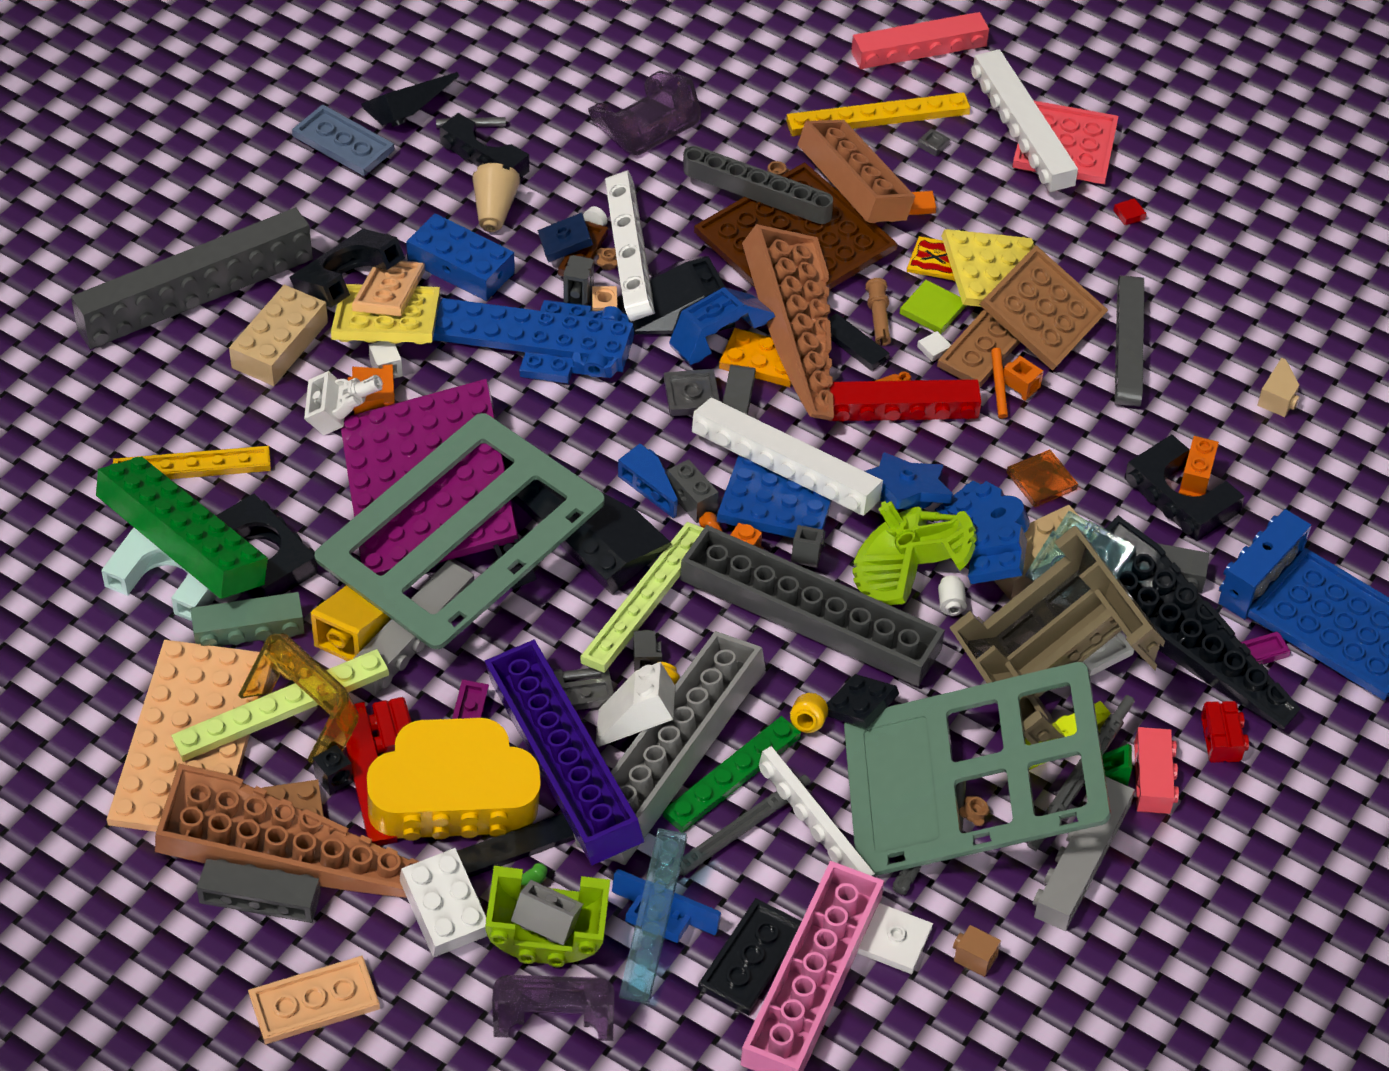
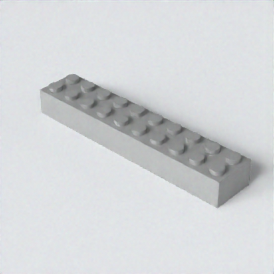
M715 631L675 684L673 720L641 731L611 771L638 818L643 838L649 833L765 671L762 647ZM575 837L577 847L581 848L577 838ZM639 845L608 859L626 865Z

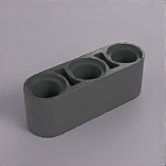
M730 365L723 399L724 404L748 415L756 368Z

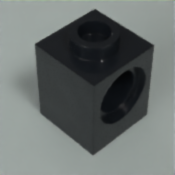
M337 744L312 758L315 778L330 796L354 782L352 763Z

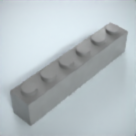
M448 560L411 600L430 614H436L474 581V574ZM391 619L354 657L357 658L378 649L389 670V676L367 684L362 688L376 696L382 688L388 687L392 678L399 670L402 671L406 668L409 660L416 652L419 653L423 650L425 643Z
M1106 777V784L1111 809L1110 820L1100 826L1068 833L1066 841L1069 843L1067 847L1061 846L1055 862L1058 863L1056 868L1050 867L1044 883L1047 884L1045 889H1039L1033 900V905L1036 906L1034 918L1063 931L1067 930L1132 803L1135 789Z

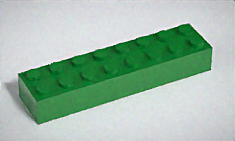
M135 457L128 461L114 463L98 469L96 496L217 597L223 599L265 585L268 557L146 459Z

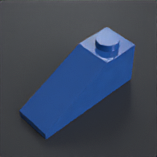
M638 444L618 459V477L669 516L675 518L677 516L678 499L655 452L647 449L642 444Z

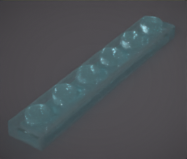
M658 828L621 985L620 999L644 1004L650 1003L686 846V833Z

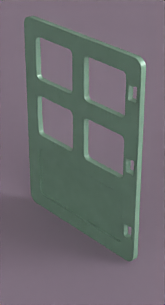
M1074 662L890 706L868 728L847 722L844 724L855 850L875 873L874 876L1096 827L1107 823L1111 818L1090 674L1087 666L1082 662ZM1070 686L1077 732L1071 736L1026 745L1020 699L1023 696ZM997 703L1003 750L994 754L953 762L948 716L951 713ZM1080 755L1088 800L1087 804L1083 807L1035 816L1029 774L1030 767ZM1002 772L1007 773L1012 821L1008 824L961 833L956 785L963 781ZM1077 816L1078 822L1062 825L1061 819ZM990 835L991 841L975 845L976 838ZM904 855L905 861L890 864L889 858Z

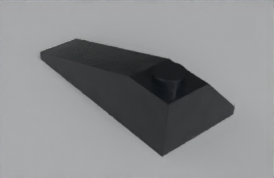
M455 72L383 94L361 103L362 108L381 125L391 123L392 127L406 123L404 118L415 114L457 79L459 73Z

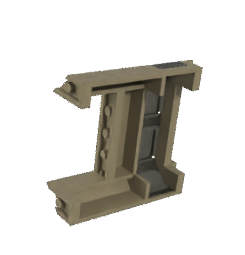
M1076 525L1055 541V544L1066 556L1056 562L1039 578L1035 579L1033 583L1018 595L1014 596L1012 600L992 614L990 618L984 622L979 616L976 617L969 611L949 627L986 683L1074 662H1083L1120 631L1125 633L1127 636L1126 640L1130 646L1156 671L1157 664L1155 659L1160 644L1164 646L1165 643L1163 637L1084 532ZM1046 691L1023 696L1020 699L1024 737L1031 744L1039 743L1038 741L1044 742L1065 737L1039 699Z

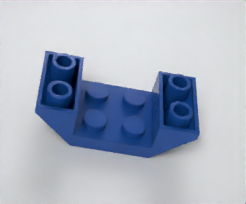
M723 287L681 312L669 344L686 362L692 365L702 361L712 353L705 338L708 335L717 333L719 329L729 323L738 321L740 317L755 329L765 325L775 317V314L754 295Z

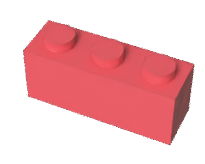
M1138 727L1134 741L1137 812L1170 814L1173 803H1178L1179 788L1174 786V780L1177 779L1178 766L1177 763H1173V757L1176 756V741H1172L1171 729Z

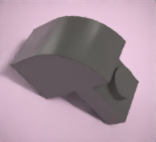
M798 525L793 540L791 562L797 565L818 568L826 531Z

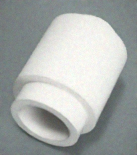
M950 575L942 578L938 586L940 610L944 614L957 616L967 608L965 585L958 576Z

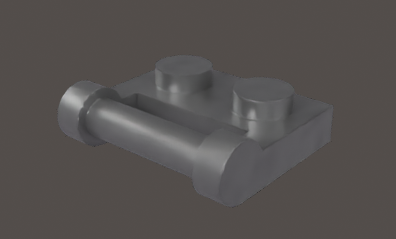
M593 668L562 671V669L553 670L575 710L601 707L614 694L609 668L605 673Z

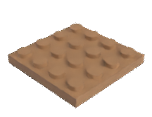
M1037 245L979 304L1052 371L1108 311L1105 306Z

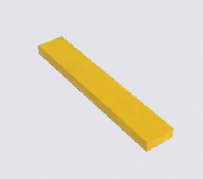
M269 446L138 456L146 459L169 479L271 471ZM135 457L113 458V464L128 461Z

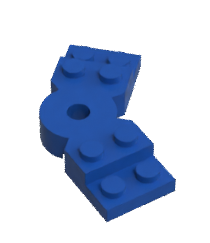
M973 480L953 495L950 504L942 503L935 509V512L956 515L960 511H965L976 528L977 540L974 543L976 546L970 558L968 572L971 584L1023 576L1027 539L1024 533L1028 530L1030 521L1024 504L1019 498L1008 495L1004 496L1002 489L987 481L979 484Z

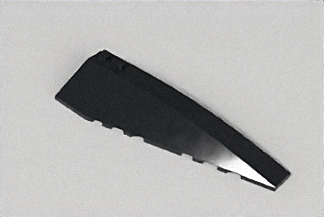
M503 455V460H504V465H505V470H506V469H508L514 462H512L511 460H509L508 458H506V457ZM533 480L512 498L538 524L566 500V498L540 480ZM603 493L604 506L560 545L613 595L672 544L637 510ZM576 512L568 520L573 523L581 514Z
M1119 515L1092 542L1093 548L1115 573L1165 640L1164 646L1160 644V652L1218 691L1284 730L1300 712L1301 708L1278 682L1275 683L1264 665L1262 663L1259 664L1251 655V650L1245 643L1242 644L1236 638L1232 628L1214 607L1199 595L1195 585L1186 580L1181 574V569L1175 562L1172 563L1165 555L1166 552L1159 544ZM1091 553L1088 558L1089 567L1097 562ZM1078 578L1070 585L1083 595L1091 589L1081 578Z

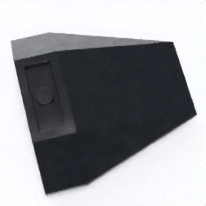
M699 256L676 262L650 277L655 313L632 321L634 334H673L679 316L684 309L725 287L709 256ZM621 294L617 297V302L622 312L627 315L623 295ZM735 322L729 323L719 329V331L735 327Z

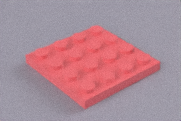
M1034 101L1077 166L1076 179L1105 184L1119 116ZM1017 144L1012 168L1036 172L1035 169L1031 168L1029 159L1025 153L1021 152L1019 144Z

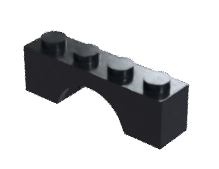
M457 113L440 126V144L458 154L464 160H468L476 166L487 163L503 164L504 169L509 171L510 167L515 169L519 173L520 179L530 172L528 153L513 144L491 147L480 143L476 139V123L464 115Z

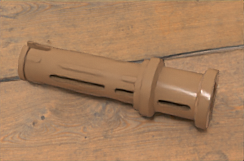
M873 278L867 281L865 285L866 291L869 293L867 305L872 310L875 342L880 345L881 339L882 346H886L891 342L886 309L889 305V298L886 296L887 282L882 278Z

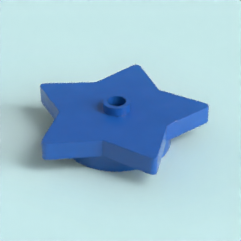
M883 453L879 467L865 470V472L883 480L880 501H886V503L892 501L896 509L907 510L913 507L924 509L933 502L948 504L952 502L953 493L940 481L943 471L942 464L911 463L891 454Z

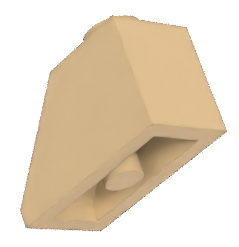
M1281 358L1261 390L1257 405L1283 417L1287 415L1290 409L1294 410L1300 399V396L1297 395L1299 383L1286 359Z

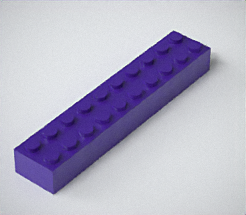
M535 639L485 660V665L495 691L529 753L536 759L541 775L591 866L644 843L638 818Z

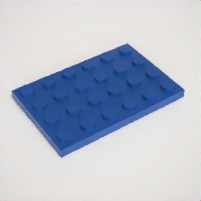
M1305 548L1249 609L1247 617L1273 633L1279 632L1286 641L1385 701L1389 696V597Z

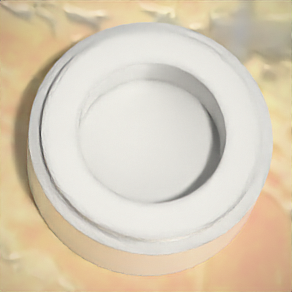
M592 206L584 212L585 221L602 226L607 225V216L602 209Z

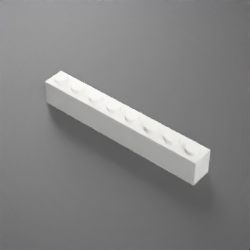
M998 49L975 55L974 65L971 67L974 79L978 80L983 93L989 97L992 107L996 108L1000 114L1001 121L1009 128L1011 137L1016 139L1021 152L1025 153L1029 159L1031 168L1035 169L1038 173L1040 182L1045 184L1049 192L1075 186L1078 172L1077 166L1001 50Z
M712 397L694 411L693 433L864 516L880 501L883 480Z

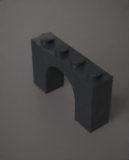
M361 229L289 278L294 289L325 301L326 306L332 308L350 296L342 276L344 272L362 266H373L388 270L405 259L397 237Z
M1171 434L1130 460L1127 464L1124 479L1130 486L1136 488L1144 495L1147 501L1160 509L1167 518L1176 523L1185 534L1197 542L1238 515L1245 496L1227 481L1201 496H1185L1171 489L1165 479L1186 466L1190 451L1188 447Z
M255 494L248 496L216 515L245 540L265 539L275 543L280 548L267 561L265 585L251 589L259 598L284 594L318 573L317 562L314 556L315 551L311 547L307 548L302 543L298 533L292 532L287 527L284 519L281 516H276L265 500L261 501Z

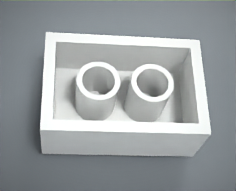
M456 848L401 869L400 883L433 958L487 936L485 930L486 916Z

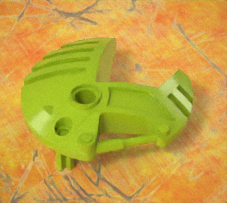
M884 501L878 510L885 522L864 541L855 557V568L852 571L855 577L853 578L854 583L861 593L888 605L904 604L910 596L918 564L935 563L952 558L960 571L968 564L976 546L974 544L977 540L976 528L965 511H960L956 515L922 511L920 507H913L898 513L892 501L888 503ZM927 520H929V521H939V520H944V521H946V522H940V523H934V524H928V525H926Z

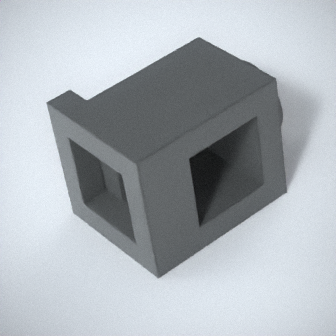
M634 631V672L645 665L662 662L661 641H656L655 631Z

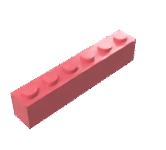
M980 12L854 34L851 52L860 69L986 47L989 28Z

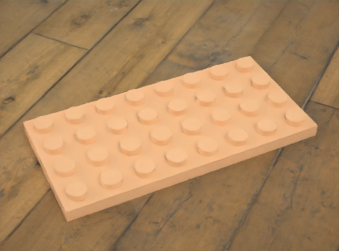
M164 640L107 817L109 826L156 832L179 763L238 777L250 734L184 762L171 735L261 698L272 661L271 653Z

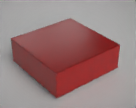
M1135 198L1114 204L1113 211L1125 226L1146 219L1147 213Z

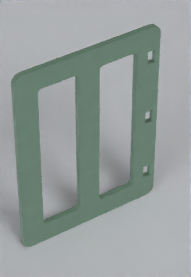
M481 413L470 419L315 551L314 556L316 562L416 638L432 649H441L599 511L605 503L604 495L601 491L488 414ZM480 444H488L514 462L386 574L382 576L377 575L351 555ZM533 480H540L566 498L560 506L438 613L430 614L403 594ZM576 512L581 514L573 523L568 520ZM518 563L522 564L523 567L515 574L510 571ZM459 615L464 617L455 627L451 624Z

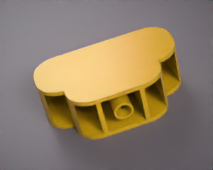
M462 718L414 721L404 726L398 733L395 740V751L377 757L369 767L367 773L368 817L372 826L379 832L389 836H397V839L404 838L410 841L418 840L422 837L445 839L449 836L473 838L477 835H491L494 837L505 835L508 832L533 824L537 817L540 794L539 765L536 759L526 750L518 747H509V738L505 729L491 719Z

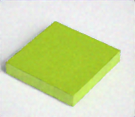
M925 280L900 307L899 314L934 332L938 331L942 334L966 305H963L960 296Z

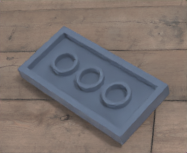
M323 104L292 129L293 137L363 176L368 174L395 151L394 143Z

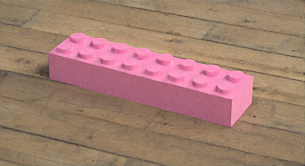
M833 861L829 862L742 1047L741 1066L754 1071H804L856 957L861 941L882 899L884 880Z

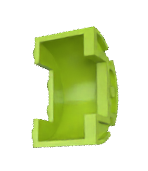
M494 866L485 930L488 938L495 946L507 954L517 957L522 963L531 964L536 962L549 964L552 967H562L565 963L583 960L594 955L600 949L604 940L610 879L581 876L579 892L550 888L583 904L574 932L566 943L561 945L549 941L546 937L536 932L525 930L520 925L511 921L520 892L526 886L522 885L523 869Z

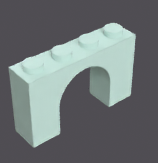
M135 528L131 530L101 570L104 586L127 596L141 577L155 567L170 565L179 567L185 572L187 571ZM187 572V577L171 599L174 614L192 621L190 608L211 605L217 596Z

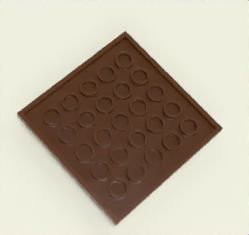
M805 162L781 176L831 194L833 197V216L830 222L818 224L743 197L694 225V233L754 288L742 243L756 224L817 237L829 273V280L827 281L829 290L897 250L896 241L875 223L865 221L840 192Z

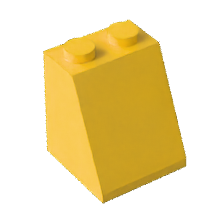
M346 585L312 610L311 622L314 646L346 661L352 660L391 618Z

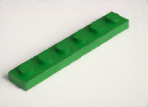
M780 716L668 805L663 812V817L681 833L685 832L760 771L759 761L762 751L772 746L777 754L780 755L801 738V732L783 716Z

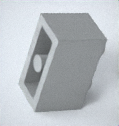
M530 880L520 892L511 921L520 925L525 930H531L546 937L551 942L564 945L574 932L583 904Z

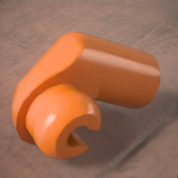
M705 512L699 518L701 527L705 528L708 525L722 531L714 513Z

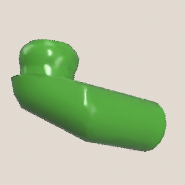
M542 863L534 864L533 868L523 873L522 885H527L530 880L539 884L543 883L548 872L547 867Z

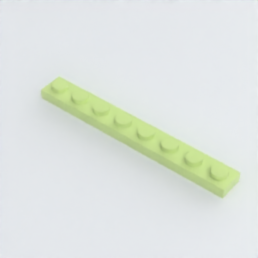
M686 522L671 541L672 545L663 551L583 652L581 664L603 673L607 671L631 640L634 631L639 630L681 576V560L703 531V527Z
M378 649L172 734V740L184 762L389 676V670Z

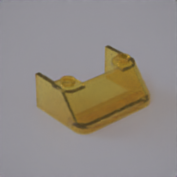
M284 633L270 635L266 639L238 696L242 699L270 694L280 675L294 681L330 715L307 760L313 763V757L336 744L343 751L359 719L358 711L346 688L288 635Z

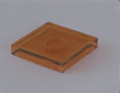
M1051 449L1007 467L1006 473L1033 507L1073 492L1078 488L1076 480Z

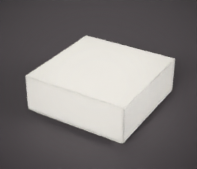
M938 331L919 340L917 347L932 362L939 359L951 346Z

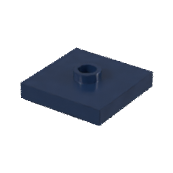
M582 212L537 230L548 263L593 245Z

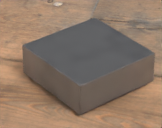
M931 128L918 140L917 146L936 157L950 144V138Z

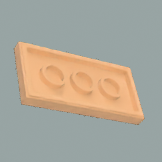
M400 261L388 270L373 267L352 303V311L401 316L425 272V264Z
M363 955L248 990L264 1044L380 1009V1004Z

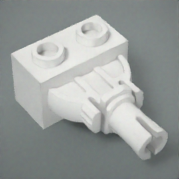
M329 371L309 379L304 419L322 435L344 427V418L355 407L364 403L367 395L382 390L383 382L378 375H373L361 382L357 378L349 381L337 379Z

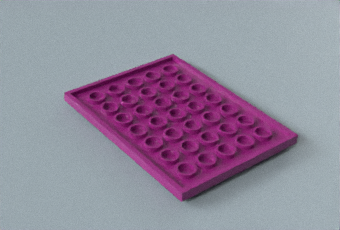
M487 379L344 418V427L341 428L354 517L475 415L485 413L495 419ZM486 443L477 446L359 547L361 563L377 575L382 576L386 574L505 471L503 455ZM512 500L506 503L438 563L494 548L493 545L498 544L502 546L507 543H513L514 539H518Z

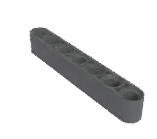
M689 146L683 152V171L688 177L818 224H826L832 220L833 197L827 192L699 146Z
M1119 275L1114 398V403L1118 405L1140 407L1142 401L1143 277Z

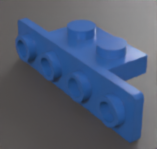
M617 869L614 873L612 892L634 901L626 913V922L676 943L679 942L689 925L712 935H716L721 919L720 911L620 869Z

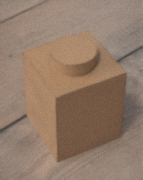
M969 925L964 934L959 933L953 944V949L956 950L954 962L985 977L998 956L1001 940Z

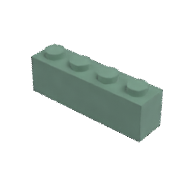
M299 592L190 608L195 644H201V646L238 645L251 641H265L272 638L305 634Z

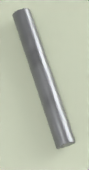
M506 117L469 118L476 123V127L506 126ZM436 119V128H440L449 119Z

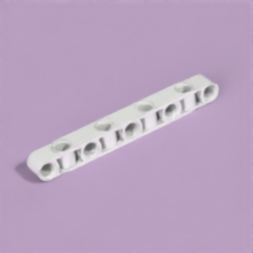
M627 170L607 177L605 181L623 302L627 316L632 322L652 315L655 311L635 186L631 174Z

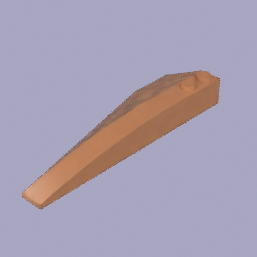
M756 224L742 245L758 299L775 314V317L766 323L784 369L809 416L831 421L834 418L833 394L829 388L833 384L829 370L832 367V359L829 358V352L831 351L830 320H828L830 305L827 304L829 273L818 238Z
M180 763L178 764L155 834L156 853L205 863L206 859H223L230 863L240 865L251 864L262 869H279L296 875L308 874L314 878H319L321 887L405 898L407 896L400 883L401 869L420 862L413 858L410 860L398 855V851L390 847L385 849L372 843V839L362 834L360 837L348 832L349 828L308 809L303 811L292 806V802L284 798L279 800L267 794V790L258 786L253 788L245 784L244 780L239 777Z

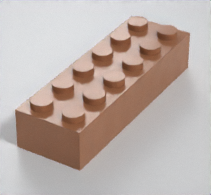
M845 120L805 121L798 146L850 202L852 207L860 213L865 221L876 223L907 220L915 195Z

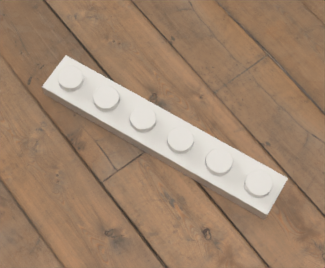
M770 746L762 751L759 761L761 773L765 778L773 782L779 796L787 800L793 807L796 817L806 823L810 828L813 838L823 844L827 849L830 859L833 862L874 877L875 873L773 747Z

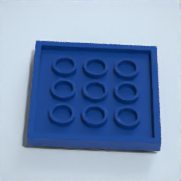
M738 455L717 513V522L737 526L738 523L749 524L763 532L794 538L798 525L823 530L832 500Z

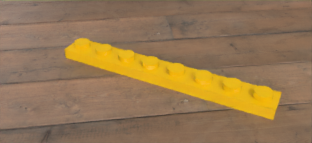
M963 92L787 114L786 122L791 136H799L802 133L805 121L845 120L852 129L969 115L970 105Z

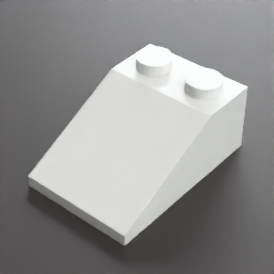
M661 662L645 665L635 671L599 708L596 744L598 747L673 720L675 685Z

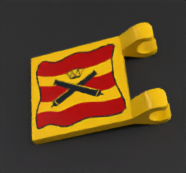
M919 236L907 266V272L955 281L943 240Z

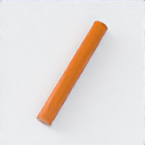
M1000 348L991 349L998 418L1005 419L1008 417L1002 354Z

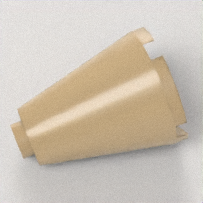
M487 163L478 166L477 171L473 173L478 222L480 227L487 232H495L503 227L520 185V176L515 169L510 167L509 171L503 168V164Z

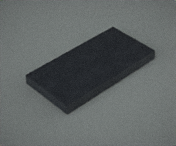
M755 898L698 983V990L749 1016L777 974L802 921Z

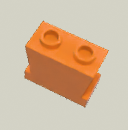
M393 364L383 365V369L352 366V377H348V381L357 378L361 382L373 375H378L383 382L381 391L367 395L365 402L352 410L354 415L395 404Z
M1193 436L1179 494L1201 496L1206 493L1218 441Z

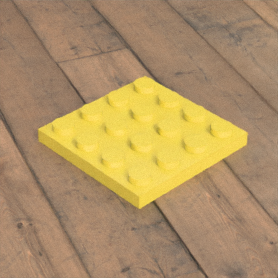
M944 229L941 235L962 303L968 306L981 307L979 304L1034 247L1032 238L949 229Z
M346 284L350 296L337 304L331 329V340H339L341 342L357 340L367 343L389 341L393 344L401 342H414L416 344L432 343L440 300V287L417 286L402 315L393 316L352 311V303L362 285Z

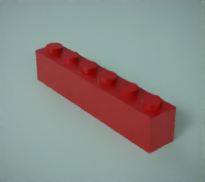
M978 379L833 382L831 387H829L830 392L833 394L834 418L831 421L979 419L981 408Z

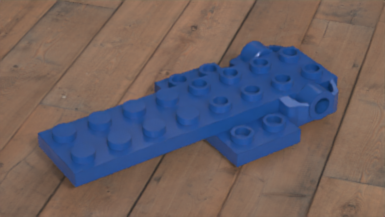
M442 298L437 311L433 340L525 352L519 369L520 377L569 383L572 373L589 375L591 377L611 378L617 371L623 372L634 339L633 323L629 322L628 316L614 306H607L601 311H592V306L544 300L539 311Z

